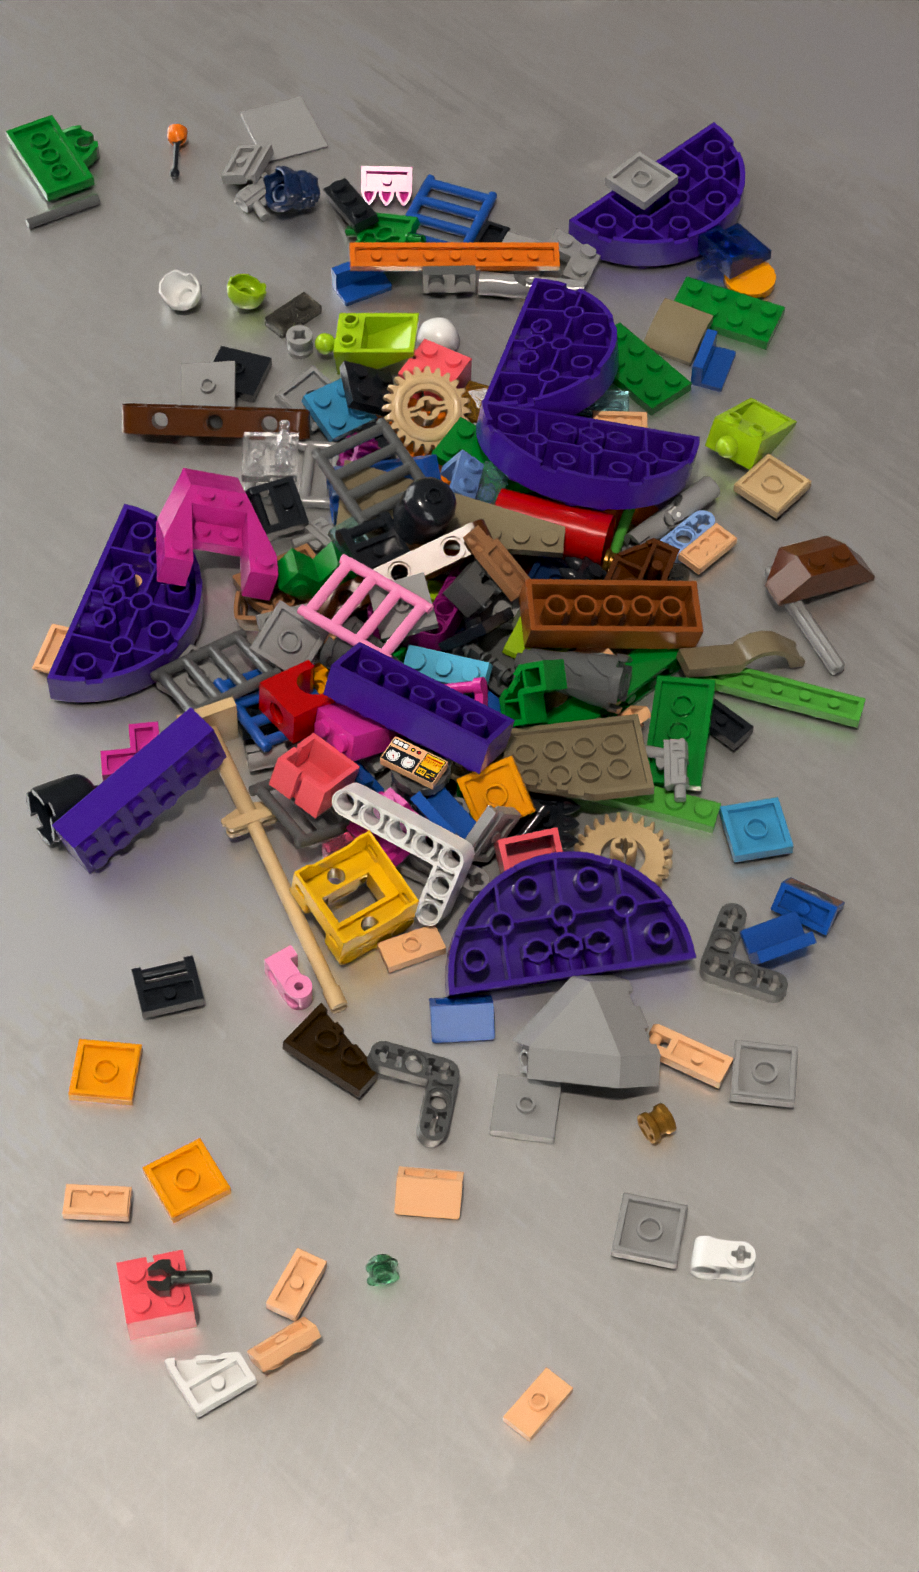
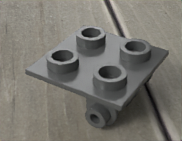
M495 629L478 644L475 642L466 643L462 651L465 653L463 657L489 662L493 665L487 686L500 696L504 689L509 688L515 677L513 675L515 672V658L502 653L509 638Z

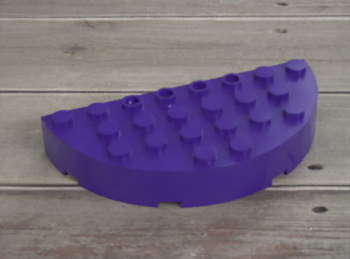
M713 122L656 161L678 175V184L649 207L643 210L612 190L569 219L568 234L572 235L581 244H589L595 248L596 253L601 256V260L638 267L669 265L701 255L721 242L730 233L739 218L745 187V165L742 155L733 146L734 141Z
M534 278L483 400L498 402L507 406H521L522 408H533L568 415H575L592 405L613 383L619 367L617 327L609 309L598 298L579 288L575 291L567 288V284L563 282Z
M486 400L481 401L476 424V436L481 449L488 459L507 475L508 479L544 496L562 501L568 506L579 505L590 507L597 511L643 508L658 505L674 497L687 485L690 479L700 443V437L533 408H522L521 406L502 405V403Z
M123 505L47 676L51 699L66 702H98L140 691L155 683L150 678V672L178 659L190 644L194 645L199 635L204 615V595L200 566L193 552V564L186 586L157 582L156 541L154 539L156 537L157 516L132 505ZM135 574L142 578V584L139 587L136 585Z
M575 851L554 852L527 859L507 869L488 883L469 904L456 926L448 948L445 965L446 997L569 980L572 976L602 975L689 962L696 958L688 928L673 906V902L647 876L621 861L594 855V853Z

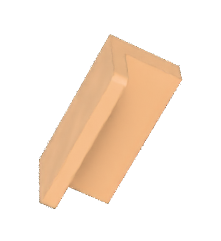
M399 1166L396 1179L395 1214L459 1219L464 1172Z

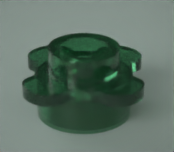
M379 1254L372 1257L365 1266L366 1271L369 1273V1277H367L368 1285L377 1286L396 1282L400 1277L396 1271L398 1266L397 1259L387 1254Z

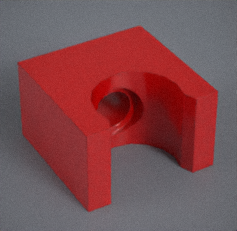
M309 660L263 680L259 685V710L293 744L314 733L317 708L335 703L333 699L323 694H312L314 665Z

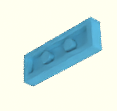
M414 645L408 646L404 660L405 665L442 684L473 681L477 677H484L488 685L493 667L489 662Z

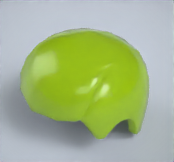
M249 274L231 276L227 284L228 298L233 305L241 309L251 310L257 308L262 304L267 293L266 284L260 283L257 278Z

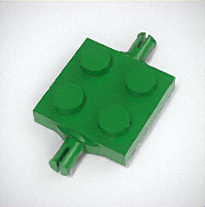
M377 213L378 223L358 233L351 226H347L345 230L347 237L357 238L356 242H426L425 235L415 234L421 224L418 217Z

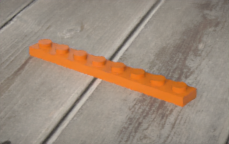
M559 242L349 243L350 271H423V266L476 265V271H559L560 269Z

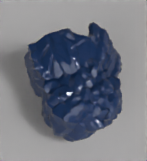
M277 166L275 168L276 172L263 178L266 186L265 200L267 206L272 211L279 213L289 211L291 208L298 210L310 209L315 206V202L319 201L320 188L318 178L310 172L308 173L305 170L294 171L287 166Z

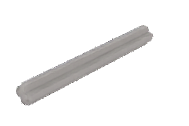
M768 566L765 569L764 576L766 579L769 576L772 566ZM802 600L785 604V607L829 672L833 675L841 673L844 670V661Z

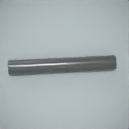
M98 194L33 216L25 220L27 227L31 229L101 204Z

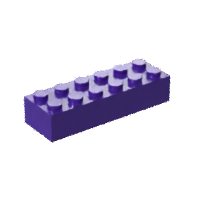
M361 642L357 643L331 665L323 695L333 699L336 703L345 705L359 712L361 716L370 718L384 725L387 729L396 731L411 739L414 743L423 745L437 752L441 757L449 758L462 765L465 769L478 774L506 749L515 721Z
M190 707L51 825L66 850L89 874L103 867L114 853L119 849L125 848L135 835L141 830L150 827L156 817L163 811L172 808L176 804L177 799L188 790L194 789L206 774L216 770L227 756L214 729Z

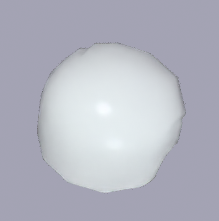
M176 269L164 275L159 283V293L171 309L187 311L197 305L202 296V286L192 273L186 274Z
M445 318L427 320L420 326L417 334L419 345L424 339H427L453 351L459 347V334L454 324Z

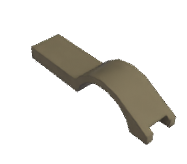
M773 631L749 633L737 639L733 644L681 648L676 656L686 678L740 673L754 660L772 655L784 657L789 668L804 667L805 664L804 658L799 655L796 649L795 641Z

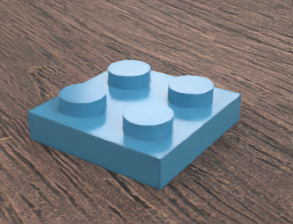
M342 378L304 395L301 401L305 408L310 410V415L329 442H337L361 430L362 424L376 422L377 416L347 407Z
M778 797L720 806L719 815L734 863L793 853V842Z

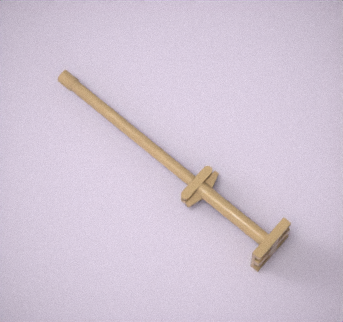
M229 697L194 709L214 729L227 756L218 767V770L236 809L222 818L221 824L223 827H226L227 836L230 838L250 833L320 983L323 996L330 1011L333 1014L340 1013L348 1007V1003L330 971L301 907L289 891L291 888L290 883L263 828L276 823L277 818L263 802L252 801L225 744L227 741L239 738L237 705L233 697Z

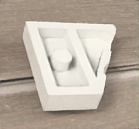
M239 1351L222 1353L218 1356L210 1354L196 1355V1359L175 1361V1357L164 1360L165 1367L197 1418L257 1384L256 1377Z

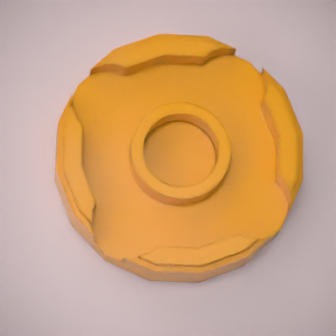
M744 257L732 261L726 267L723 282L724 286L726 285L729 290L755 298L762 296L765 298L774 290L776 274L769 263L759 258Z

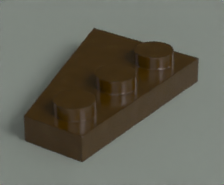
M320 1003L283 1041L282 1049L360 1098L378 1078V1073L369 1067L367 1056L357 1044L351 1043L344 1034L342 1026L338 1022L335 1023L327 1014L328 1010Z

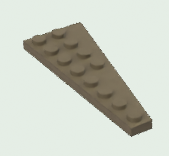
M344 460V466L353 461ZM368 467L342 479L347 489L350 490L386 473V471ZM402 477L356 499V502L363 511L405 491L414 480ZM454 493L457 502L455 516L445 535L471 522L484 519L492 538H498L510 554L563 558L566 532L564 526ZM339 499L336 530L357 526L358 523L354 520L342 500ZM392 509V510H390V511H388V512L390 513V515H391L392 518H393V509ZM378 529L353 540L360 543L386 532L385 530ZM450 544L445 548L460 550L459 546L455 544Z

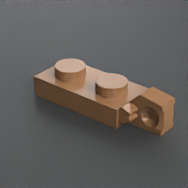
M477 525L463 539L478 562L512 602L519 597L525 579H530V577L498 538L493 539L489 535L487 536Z

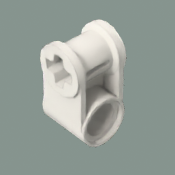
M700 1236L694 1240L690 1271L692 1275L700 1279H717L744 1283L753 1277L756 1251L748 1242ZM737 1260L744 1261V1263H737Z

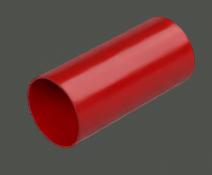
M504 488L500 490L495 502L496 506L565 527L563 558L578 557L583 559L586 556L602 568L606 550L610 549L613 538L615 515L578 506H568L562 502Z

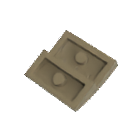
M665 298L649 327L644 343L658 355L691 366L697 356L707 329L713 323V315Z

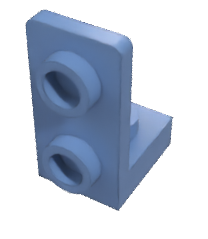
M462 449L442 466L440 474L451 481L450 488L454 493L475 499L484 464Z

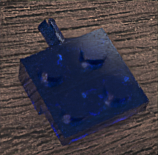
M739 223L725 230L720 225H717L709 231L698 235L697 251L706 259L697 262L696 267L700 273L715 267L729 279H732L771 259L772 250Z

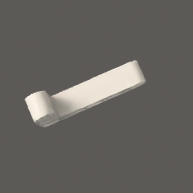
M351 783L335 792L332 797V806L339 815L433 865L416 910V917L419 922L426 926H434L449 916L474 860L475 852L471 843L362 784ZM347 794L352 796L354 805L348 801ZM373 808L379 811L380 819L374 815ZM400 822L406 826L407 833L401 830ZM426 836L433 841V847L427 844ZM452 850L459 854L460 862L454 859ZM441 877L448 881L449 888L442 884ZM430 903L437 908L438 914L431 910Z

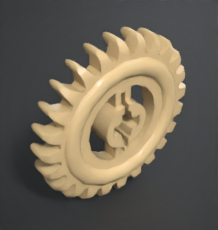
M429 366L424 368L423 373L418 367H414L413 375L405 370L403 372L404 379L399 376L395 377L394 382L397 386L389 385L387 390L392 394H386L383 397V400L390 404L384 405L381 409L383 412H390L384 418L387 422H392L390 426L394 431L397 430L399 439H405L403 444L405 448L413 443V453H416L420 446H423L424 455L429 453L431 447L433 449L437 447L460 417L469 421L464 416L471 414V410L464 407L470 400L461 397L466 390L464 388H456L459 380L456 379L450 382V373L441 376L439 368L434 373H431ZM421 391L435 393L443 400L437 401L434 397L424 396L417 401L414 407L408 408L409 399ZM446 411L445 420L441 425L434 428L421 427L431 425L439 413Z
M617 812L615 822H612L609 819V815L605 814L604 825H601L598 819L595 818L593 821L594 830L585 825L584 834L586 837L583 834H579L577 838L579 843L574 845L575 852H588L601 856L603 850L611 844L609 859H616L624 863L625 855V864L633 868L636 865L638 847L645 857V862L638 871L659 887L662 886V879L669 877V869L672 868L673 864L671 860L673 850L669 848L670 840L667 838L661 841L664 835L663 829L653 834L655 822H652L650 826L645 828L644 816L637 823H633L632 813L629 814L626 822L622 820L620 812Z

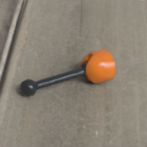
M172 124L167 130L168 141L174 146L173 167L170 170V176L174 179L180 175L178 170L179 146L186 142L188 134L187 128L181 124Z

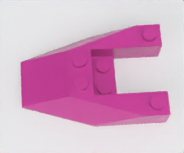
M183 468L156 521L157 582L186 586L193 564V549L240 557L241 595L270 601L278 578L277 555L239 479L232 476Z

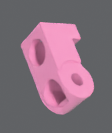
M290 945L264 959L265 974L286 1004L294 1010L308 1008L313 1001L312 982L297 969L298 955L293 947Z

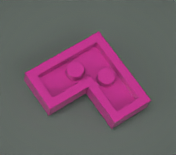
M158 721L129 724L130 748L100 751L103 781L159 734Z

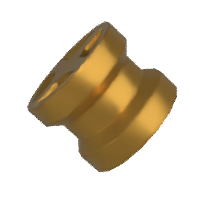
M662 1103L653 1106L651 1112H643L637 1116L638 1125L642 1133L651 1143L659 1141L664 1133L671 1134L676 1131L675 1120L668 1108Z

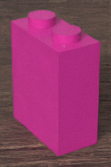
M335 702L317 708L314 733L353 762L385 752L395 736L407 741L406 736L396 731H391L370 718L361 716L359 712L345 705Z

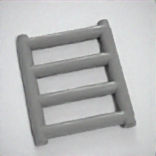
M271 438L247 439L250 452L244 485L245 492L247 489L256 486L261 448L277 449L273 481L285 478L288 450L305 451L299 489L302 504L308 508L330 509L328 489L326 498L310 497L315 461L311 452L315 448L323 450L338 442ZM338 455L331 458V465L333 467L337 466ZM269 496L262 498L263 504L272 505Z

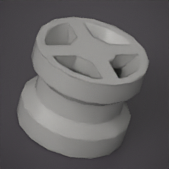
M296 325L289 328L286 333L288 354L295 359L309 357L313 353V333L311 329L304 325Z

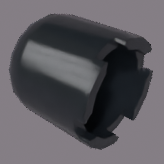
M422 477L413 481L393 509V528L399 538L409 545L414 543L425 545L445 535L455 516L457 502L454 492L449 485L437 478Z
M72 774L33 787L31 791L26 793L30 816H37L41 827L36 828L43 841L48 845L61 841L51 825L98 785L94 786L84 775Z

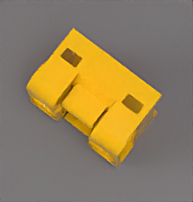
M370 830L355 838L349 845L315 864L306 865L295 871L291 888L289 889L305 914L312 912L326 933L325 944L340 965H345L376 948L377 943L393 938L408 929L414 922L419 900ZM337 878L341 883L338 885L332 884L328 879ZM366 882L377 902L339 923L328 905L357 890L358 886ZM365 926L371 927L366 931L362 929V927Z

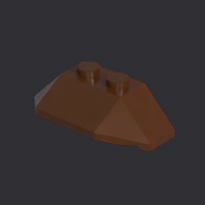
M826 535L779 548L765 587L778 606L873 581L875 575L859 554L845 543Z
M652 538L646 541V543L633 546L615 554L604 580L666 581L680 549Z

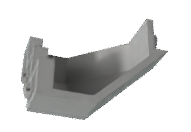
M614 975L572 976L512 1040L522 1044V1051L519 1057L520 1072L526 1073L527 1079L610 1088L658 1086L661 1054L657 1045L651 1044L646 1031L649 1029L641 1007H635L630 994L633 992L630 981Z

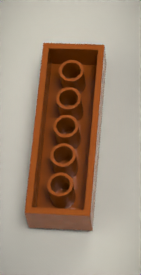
M525 579L519 594L524 648L681 649L696 647L703 634L696 581Z

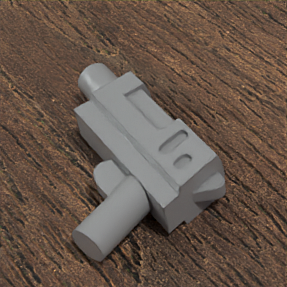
M266 172L261 175L257 183L248 184L240 190L235 198V204L239 205L247 214L254 210L262 222L270 218L269 213L265 209L267 206L265 200L266 186L263 178L268 175Z
M323 517L305 526V535L291 540L293 549L306 543L314 550L324 549L331 541L338 544L335 540V527Z
M684 738L663 739L664 748L645 745L647 756L656 759V765L659 770L664 769L666 790L674 791V800L676 802H685L686 790H689L687 741Z

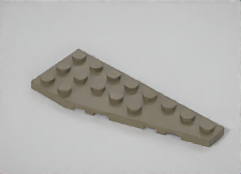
M638 714L512 728L506 749L492 762L495 763L513 755L526 788L531 792L590 801L654 794L655 787ZM451 760V779L456 780L473 772Z

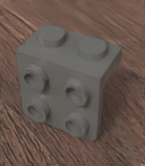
M476 265L423 266V293H469L476 290Z

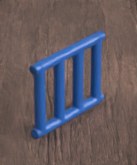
M429 174L423 181L405 216L418 217L422 226L465 237L463 242H474L495 203L497 194L493 191L486 194L435 180V177ZM432 189L483 204L478 211L430 198L427 195ZM421 206L474 221L471 227L468 228L421 215L418 212ZM426 236V242H448Z
M255 669L242 675L248 681L262 673L259 669ZM217 678L213 682L221 693L236 686L230 678L226 680ZM313 686V693H312V694H319L318 691H317V690L315 689V687ZM259 691L234 700L237 705V719L264 753L269 752L272 746L289 740L281 731L265 736L259 727L272 722L263 713L251 717L245 708L259 704Z

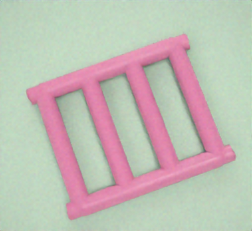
M343 554L339 560L340 565L310 602L306 606L302 604L298 608L297 614L353 647L361 642L393 658L392 653L425 612L429 614L433 610L434 605L359 561ZM350 570L365 578L331 620L317 612ZM374 585L389 592L357 634L342 627L343 623ZM399 599L414 606L382 648L367 641Z

